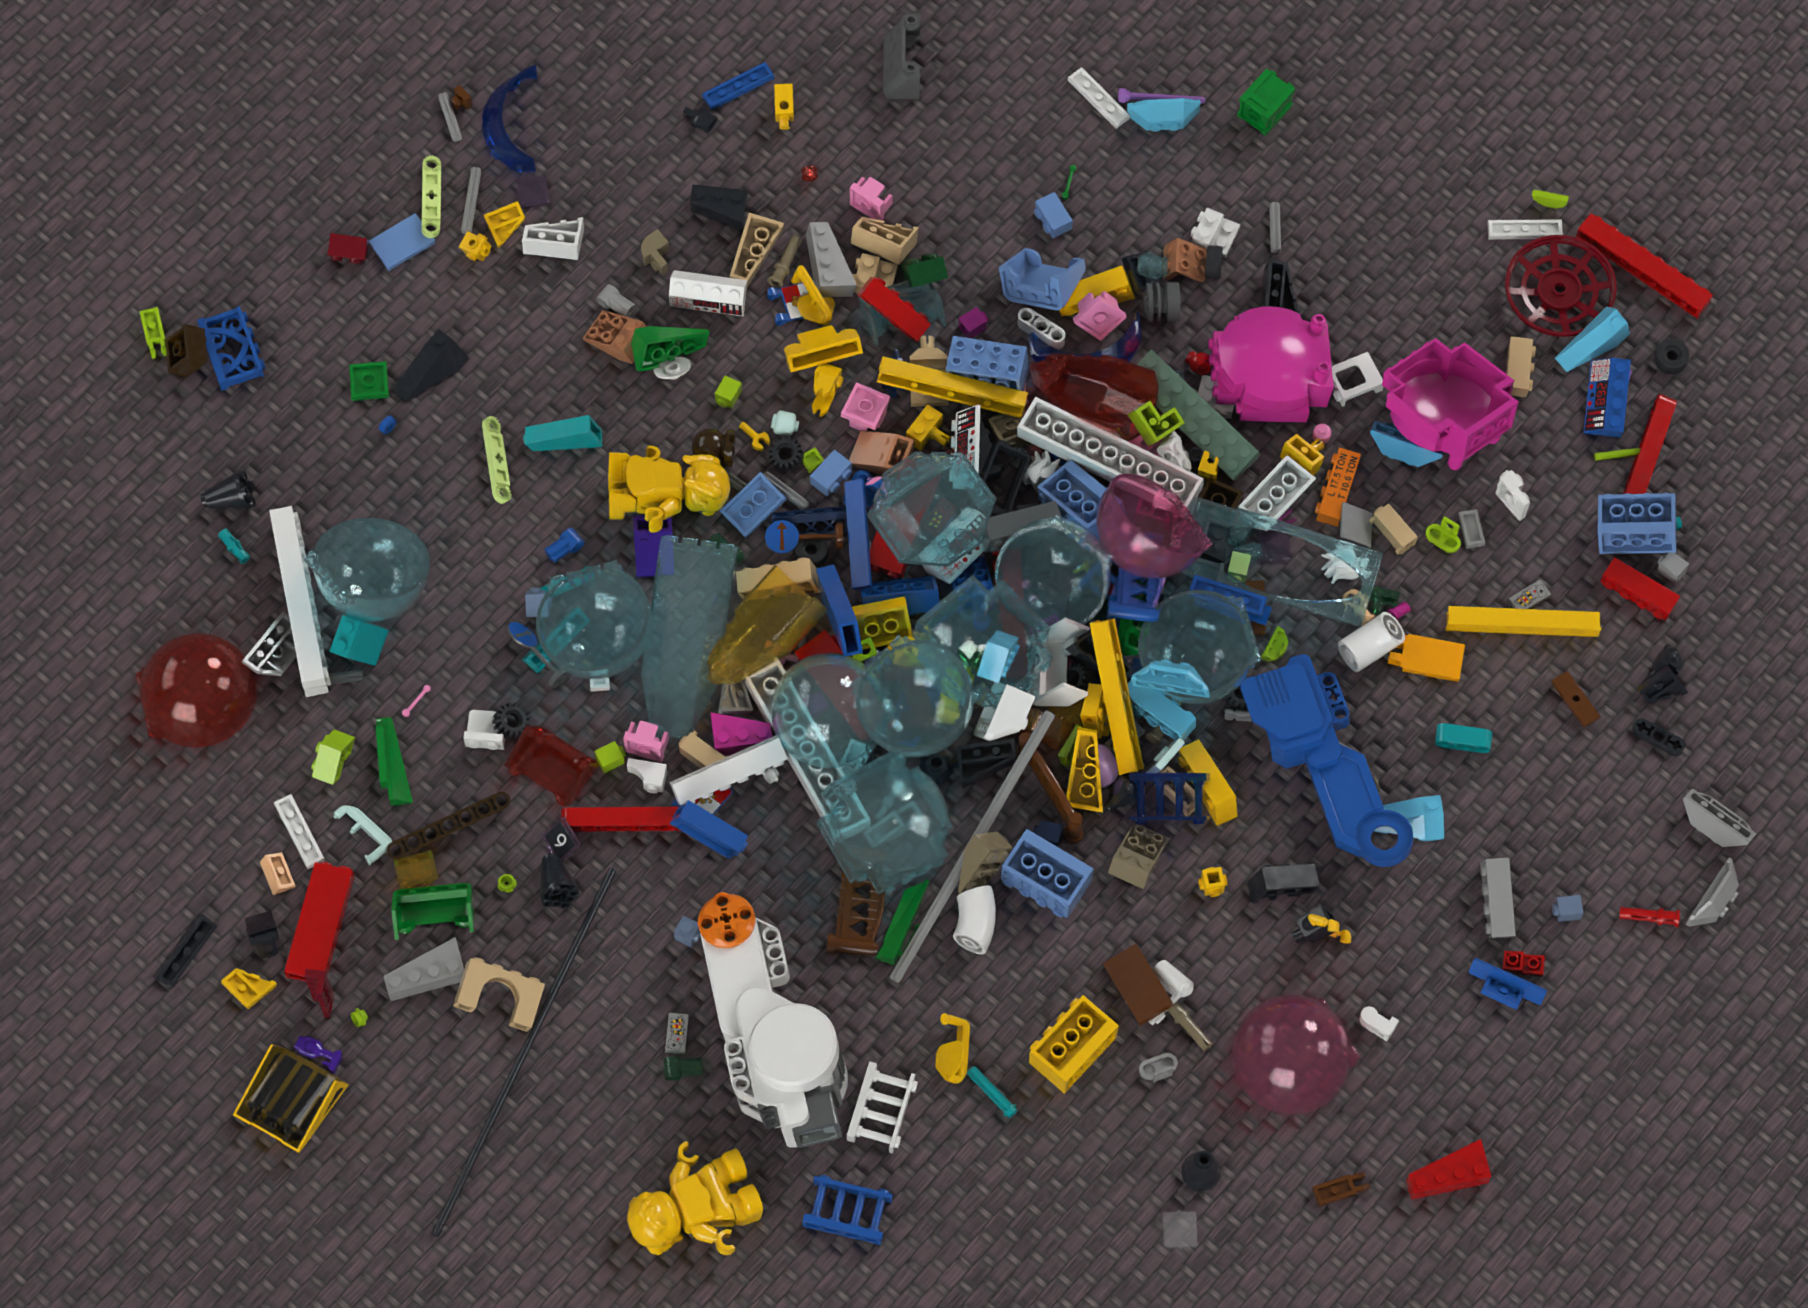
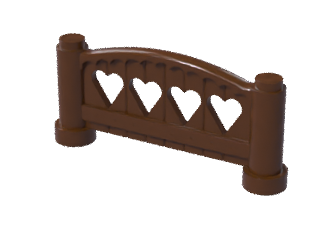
M1025 732L1019 736V743L1016 749L1017 758L1031 736L1030 733ZM1036 749L1028 764L1066 824L1064 830L1065 840L1070 844H1078L1082 841L1084 834L1082 828L1083 817L1080 813L1073 810L1057 779Z
M837 842L835 861L843 862L836 935L828 934L827 954L841 952L868 956L877 955L878 943H875L874 939L879 930L885 906V880L882 862L886 863L888 851L879 848L845 845V842ZM871 866L873 868V872H871L873 878L867 881L856 871ZM868 884L871 886L869 891L871 897L864 899L854 890ZM868 903L870 906L867 910L869 916L864 918L852 908ZM865 921L868 924L865 928L867 934L861 936L850 927Z

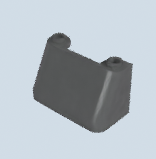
M920 13L905 15L884 36L883 93L887 98L919 99L920 97L919 65L912 61H905V51H911V46L914 43H920Z

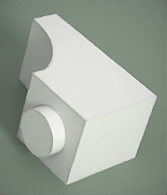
M628 758L627 770L629 773L637 775L643 781L644 790H647L649 793H663L667 765Z

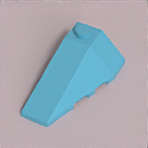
M1605 307L1555 357L1556 361L1568 372L1617 347L1630 334L1627 321L1617 309Z
M1441 795L1419 797L1383 805L1384 810L1398 812L1409 821L1413 831V838H1417L1420 841L1444 839V813ZM1382 826L1374 830L1375 832L1385 834H1397L1393 828L1388 826Z

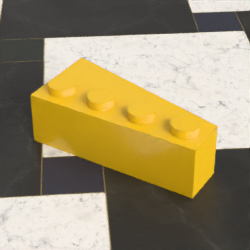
M1121 265L1080 280L1067 304L1059 310L1061 316L1079 313L1078 303L1089 292L1093 294L1095 299L1105 291L1113 296L1117 303L1135 299L1129 278L1123 266Z
M1078 727L1066 797L1073 808L1103 813L1097 730Z
M1198 739L1179 749V757L1177 758L1181 768H1185L1189 780L1201 796L1215 824L1219 826L1238 817L1236 795L1200 740Z

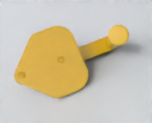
M800 265L791 278V282L794 285L803 283L809 294L799 298L797 309L805 320L828 326L832 320L835 302L832 297H822L805 267Z
M943 1013L940 1017L943 1025L952 1024L957 1026V1041L942 1044L938 1048L935 1067L945 1081L958 1084L962 1082L967 1073L970 1024L965 1019Z

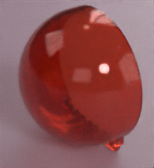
M207 633L184 634L160 646L150 657L145 667H142V671L135 673L138 687H140L139 694L144 718L148 722L146 723L148 736H156L157 740L165 738L173 743L187 747H204L220 743L237 733L251 716L257 698V684L254 672L242 663L245 655L226 639Z

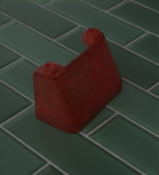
M527 725L504 764L512 775L517 777L519 774L525 775L554 793L556 802L564 807L566 805L570 806L600 765L588 755L538 725Z

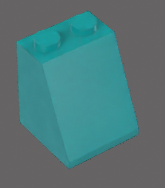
M342 615L329 652L376 666L389 630L353 616Z

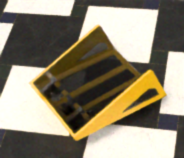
M271 1044L233 1115L300 1153L349 1084L288 1049Z

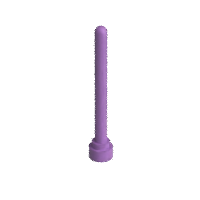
M1126 88L1118 89V103L1129 102V100L1144 101L1179 98L1200 100L1201 104H1204L1206 101L1204 97L1131 93Z

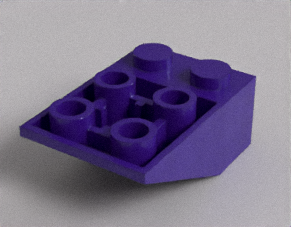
M645 515L633 516L636 577L673 576L672 517L663 520V526L660 531L652 533L649 531V521L645 520Z

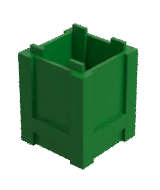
M1267 68L1239 98L1240 109L1237 112V116L1240 119L1248 122L1265 136L1292 108V96L1295 93L1294 85L1290 82L1285 83L1276 76L1277 73Z

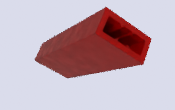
M324 861L314 863L284 970L286 978L306 982L304 977L306 969L326 971L328 975L355 878L354 872L350 867L343 865L336 867Z

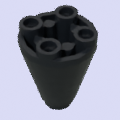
M240 471L205 490V493L201 494V501L205 508L209 507L210 509L252 508L256 506L252 493L255 491V486L252 480H248L246 471Z
M555 853L546 854L542 857L540 897L542 905L544 907L568 908L571 906V902L579 895L578 885Z
M1199 1151L1192 1153L1185 1159L1182 1164L1181 1175L1183 1181L1193 1191H1207L1219 1182L1221 1167L1218 1160L1210 1152Z

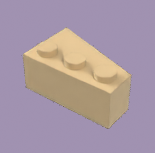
M861 217L852 228L851 244L900 265L917 244L919 227L909 229L901 227L902 224L896 223L893 226L884 224L882 220Z

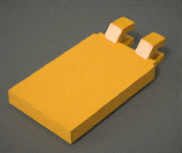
M1408 634L1405 635L1404 642L1396 647L1403 649L1402 654L1390 652L1387 664L1402 667V672L1459 682L1465 644Z

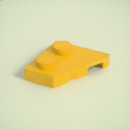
M518 201L484 214V219L497 248H500L525 220Z
M238 968L221 980V984L248 1010L277 987V983L273 980L270 982L261 979L258 975L248 974L246 971Z

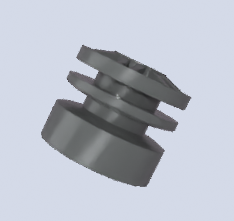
M1166 282L1164 291H1161L1159 283L1155 284V291L1152 289V283H1146L1144 312L1147 316V322H1153L1154 313H1156L1157 322H1160L1162 313H1165L1167 321H1180L1179 282Z

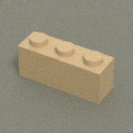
M1510 337L1506 374L1514 380L1512 392L1509 394L1511 396L1527 397L1528 391H1532L1533 380H1530V374H1533L1534 363H1531V357H1535L1536 346H1533V339Z

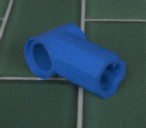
M568 528L557 541L545 548L544 551L551 562L556 563L570 552L575 553L580 550L585 542L574 528Z

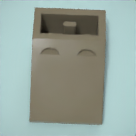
M1133 823L1115 853L1108 873L1144 889L1169 838L1142 825Z
M998 832L975 834L966 846L959 882V894L976 887L988 886L990 879L999 871L1001 863L1009 856L1008 853L1012 846Z

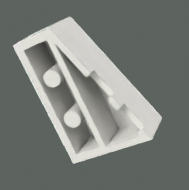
M583 217L569 222L560 220V223L555 224L546 222L525 225L522 238L523 254L578 260L584 233Z

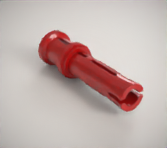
M1620 906L1619 919L1656 922L1660 926L1662 924H1670L1678 927L1680 910L1667 911L1663 908L1648 910Z

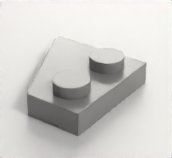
M727 676L723 680L718 713L750 714L753 708L743 676Z

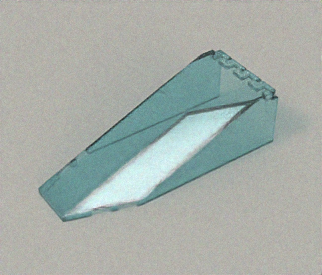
M665 535L660 540L641 678L649 723L658 726L656 735L663 736L665 731L668 732L669 737L683 738L695 730L701 715L718 687L738 562V547L732 544L721 543L720 549H716L717 542L701 540V546H697L698 539L682 537V543H678L679 537Z

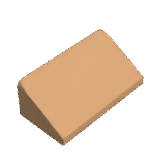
M282 852L265 855L262 858L260 864L273 895L296 887Z

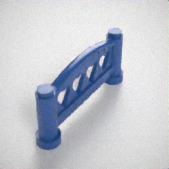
M1114 526L1112 545L1120 546L1117 601L1109 600L1107 619L1121 618L1146 622L1158 621L1159 610H1156L1155 606L1158 602L1163 583V565L1158 546L1162 547L1163 535L1122 529V526ZM1148 549L1150 551L1148 553L1149 559H1144L1134 552ZM1147 564L1149 566L1147 568L1148 574H1143L1134 567ZM1142 578L1147 579L1146 586L1148 588L1142 589L1133 582ZM1144 593L1147 595L1145 598L1147 603L1141 604L1132 597Z

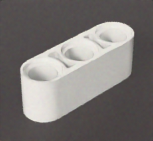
M1022 308L1019 311L1018 327L1053 350H1060L1064 347L1065 331L1030 308ZM1022 318H1029L1030 320L1025 321ZM1043 327V328H1045V330L1041 331V330H1038L1037 328ZM1059 337L1060 340H1054L1053 338Z

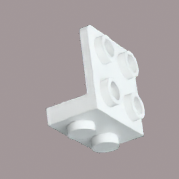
M471 710L469 712L467 731H464L465 747L504 750L505 739L503 734H497L499 730H494L495 724H492L495 711ZM508 715L505 716L506 724L508 721Z

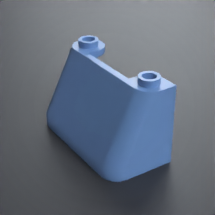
M1024 248L999 267L1002 290L1007 300L1051 310H1060L1067 304L1086 271L1085 261L1082 258L1071 259L1069 261V268L1066 269L1042 264L1040 254L1028 248Z

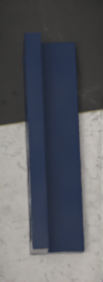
M846 506L773 512L771 514L772 523L784 520L792 524L794 523L795 527L798 523H805L808 528L804 532L798 531L799 535L809 532L835 534V526L832 524L837 519L845 520L843 533H848ZM817 521H823L827 524L823 530H817L813 527Z

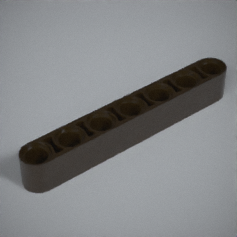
M497 792L401 837L387 845L386 855L390 859L401 858L509 806L510 796L506 792ZM498 795L505 797V805L499 806L496 803ZM481 803L488 806L486 814H481L478 810ZM463 812H468L471 816L470 821L467 823L461 820ZM445 820H450L453 823L452 830L446 831L443 828ZM428 828H432L435 831L433 839H428L425 835V831ZM411 836L415 837L418 841L417 846L414 848L410 847L407 843ZM392 845H397L400 848L399 855H391L390 847Z

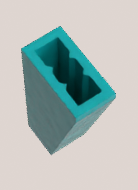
M590 415L525 427V434L523 435L524 444L532 451L603 447L602 429Z

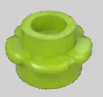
M510 874L502 875L497 881L498 889L506 893L512 892L513 888L517 885L516 880Z
M356 1008L351 1013V1019L356 1027L366 1025L368 1016L364 1010Z

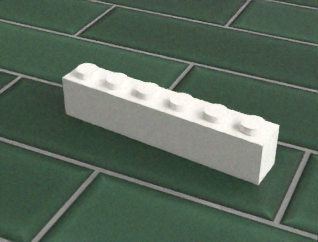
M774 736L669 783L679 805H682L687 800L695 803V800L698 798L706 799L712 796L716 790L724 791L729 789L732 783L747 781L750 775L755 774L757 776L766 772V768L781 766L784 764V760L788 758L779 737Z

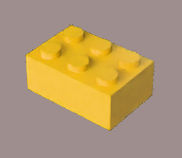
M905 596L852 607L857 619L861 641L870 637L874 646L879 647L902 642L905 637L906 640H908V637L913 638ZM868 644L862 645V650L871 648Z

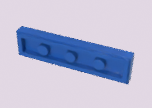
M764 62L702 93V97L710 110H713L773 80L774 74L767 63Z

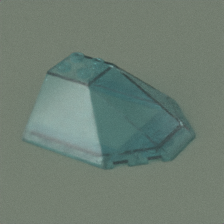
M914 452L883 473L881 478L883 482L876 491L873 499L874 505L872 510H869L868 518L899 563L948 567L980 545L996 497L963 453L956 452L953 455L946 454V452H932L931 454Z

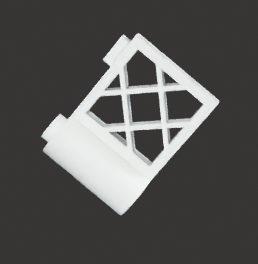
M1166 960L1157 963L1153 971L1167 994L1172 996L1170 999L1173 1004L1180 997H1186L1192 993L1194 984L1190 979ZM1165 1012L1148 1022L1151 1025L1158 1024L1166 1016Z

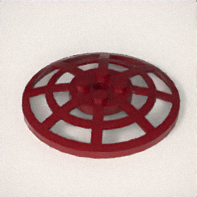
M1567 235L1543 236L1524 245L1511 259L1505 277L1507 300L1517 317L1532 329L1556 337L1577 336L1584 328L1570 331L1569 324L1580 321L1587 315L1595 318L1600 313L1593 309L1598 299L1599 290L1610 288L1607 307L1611 308L1615 302L1617 292L1614 270L1603 253L1590 243ZM1550 244L1551 255L1541 257L1532 264L1524 257L1527 252L1534 248ZM1557 244L1573 245L1586 251V254L1581 260L1572 256L1558 254ZM1592 257L1597 259L1602 265L1609 281L1597 283L1594 273L1587 266ZM1551 261L1552 269L1544 274L1537 269L1541 264ZM1559 261H1566L1576 266L1570 271L1560 268ZM1519 262L1526 269L1522 277L1521 288L1510 287L1512 272L1515 265ZM1582 270L1588 276L1591 284L1582 285L1578 278ZM1530 274L1539 280L1537 288H1526ZM1561 286L1565 291L1559 293L1555 290V287ZM1593 291L1589 306L1579 301L1582 293ZM1511 295L1522 296L1525 305L1533 314L1525 318L1516 308ZM1528 296H1538L1542 305L1536 310L1530 303ZM1576 307L1582 311L1576 317L1567 318L1566 310ZM1549 308L1558 311L1560 319L1550 318L1543 314ZM1540 318L1548 323L1561 324L1563 332L1544 329L1535 325L1534 322Z

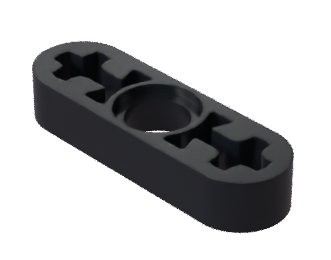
M1644 718L1637 719L1632 726V732L1636 737L1672 756H1679L1683 753L1685 742L1673 733ZM1644 725V729L1639 731V727ZM1650 729H1652L1650 736H1647ZM1660 733L1663 735L1664 740L1658 742L1653 738V735ZM1667 738H1669L1670 740H1669L1667 746L1664 745V744L1666 743V741H1667ZM1678 743V748L1674 750L1673 745Z

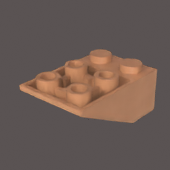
M602 310L582 339L618 360L633 364L634 356L631 342L634 329L646 327L643 321Z
M860 431L849 461L852 462V466L897 480L905 457L911 458L914 450V440L898 434Z

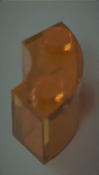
M1030 709L1027 715V726L1019 732L1032 734L1043 712L1038 709ZM1055 717L1041 742L1048 744L1049 747L1054 749L1063 747L1074 726L1062 717Z

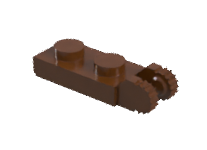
M1365 1172L1351 1176L1349 1174L1313 1186L1312 1191L1318 1207L1369 1190L1371 1188L1369 1183L1357 1187L1353 1184L1355 1181L1364 1179L1366 1177Z

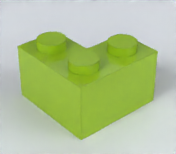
M1151 401L1128 414L1147 446L1156 443L1185 423L1175 407L1159 415Z
M334 729L329 735L324 737L322 742L319 741L315 750L317 757L314 759L311 767L313 769L312 777L334 785L341 777L344 761L352 753L355 737Z

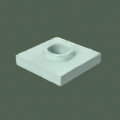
M1179 737L1168 747L1165 746L1153 759L1155 762L1146 774L1153 777L1160 772L1185 744L1184 741Z

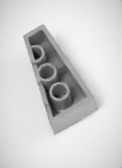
M810 222L806 232V239L814 284L822 297H852L857 284L828 222Z
M1509 858L1485 859L1480 863V872L1483 883L1482 894L1485 899L1483 909L1484 915L1487 916V923H1485L1486 935L1489 934V939L1513 938L1516 934Z
M456 937L384 975L390 1001L460 983L464 967Z

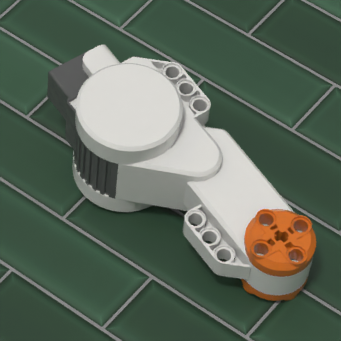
M725 892L716 894L702 907L698 916V927L719 1024L726 1042L724 1051L730 1079L741 1111L762 1122L767 1129L781 1127L788 1147L802 1148L842 1138L836 1108L843 1104L842 1099L848 1085V1073L831 1021L818 1009L805 1004L793 1003L773 992L774 987L785 985L790 979L779 930L775 926L756 918L752 906L743 897ZM776 936L774 940H768L769 937ZM774 954H780L777 958L772 957ZM779 971L784 972L782 975H776V973ZM732 1049L738 1050L736 1053H730Z

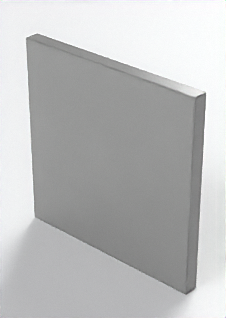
M1342 502L1340 538L1371 548L1372 524L1369 522V519L1373 517V513Z

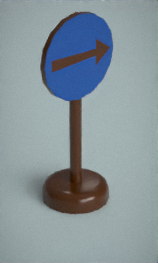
M780 520L769 525L765 533L767 546L770 550L779 554L791 552L797 546L799 539L835 538L836 548L843 549V523L835 525V534L799 535L794 524L789 521Z

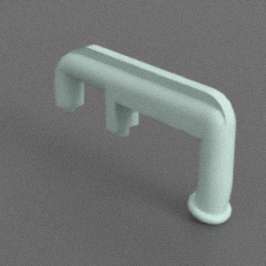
M348 805L339 807L333 813L335 819H340L347 813L357 822L351 828V834H355L362 828L380 845L371 854L365 855L368 865L371 866V863L375 862L385 853L386 847L392 842V839L358 808Z

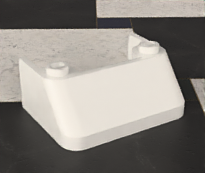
M1064 618L1032 637L1029 644L1028 693L1035 696L1033 705L1070 706L1088 696V692L1067 684V656L1071 654L1065 649L1076 642L1077 637L1088 632L1090 627Z
M994 682L973 735L991 741L1017 733L1021 729L1024 730L1028 723L1027 715L1035 696L1008 684L1004 686Z

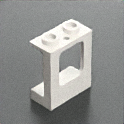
M1368 352L1332 366L1333 395L1342 407L1345 406L1347 400L1371 390H1374L1375 393L1383 390V379ZM1352 366H1358L1366 382L1349 390H1343L1335 374Z

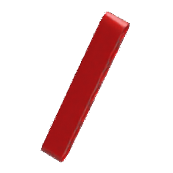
M1660 393L1658 394L1639 448H1641L1640 452L1636 454L1623 494L1646 493L1677 404L1676 400Z
M577 807L561 809V823L567 832L681 831L669 824L678 807Z

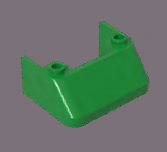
M469 883L405 888L393 892L391 912L395 940H399V932L401 934H409L415 929L416 925L455 921V925L459 926V928L469 927L470 932H474L472 887Z

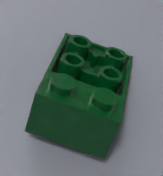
M937 253L923 254L921 259L908 258L903 260V264L899 265L909 286L912 288L949 278L943 256H938Z

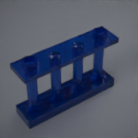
M1129 773L1130 781H1135V785H1137V816H1130V820H1135V824H1147V820H1193V824H1205V820H1210V816H1203L1202 790L1204 781H1210V773ZM1147 781H1154V785H1156V816H1145V785H1147ZM1166 781H1173V785H1175L1176 816H1164V785H1166ZM1185 781H1193V785H1195V816H1183V785H1185Z

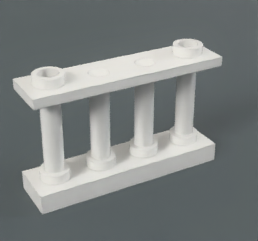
M869 1061L848 1129L847 1141L855 1143L856 1137L860 1138V1136L890 1144L889 1153L893 1154L894 1148H899L901 1137L898 1135L911 1092L915 1093L918 1081H915V1074L911 1073L909 1081L880 1073L877 1070V1063ZM881 1081L907 1089L904 1099L875 1092L874 1089H871L873 1082ZM871 1099L901 1107L898 1118L868 1110V1107H866L867 1100L871 1101ZM862 1118H870L895 1125L893 1136L864 1129L860 1125Z

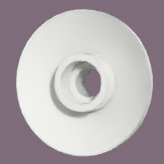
M675 357V360L672 362L667 360L660 363V367L654 369V374L661 379H677L690 370L691 363L684 357Z

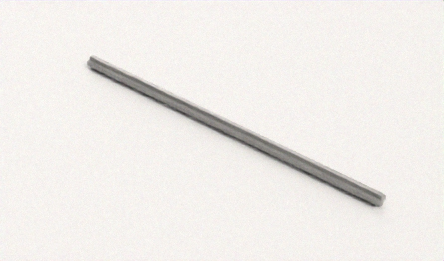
M1045 711L968 843L975 834L987 833L1054 720L1055 715L1051 712ZM964 850L892 971L890 978L898 983L901 981L958 884L961 876Z

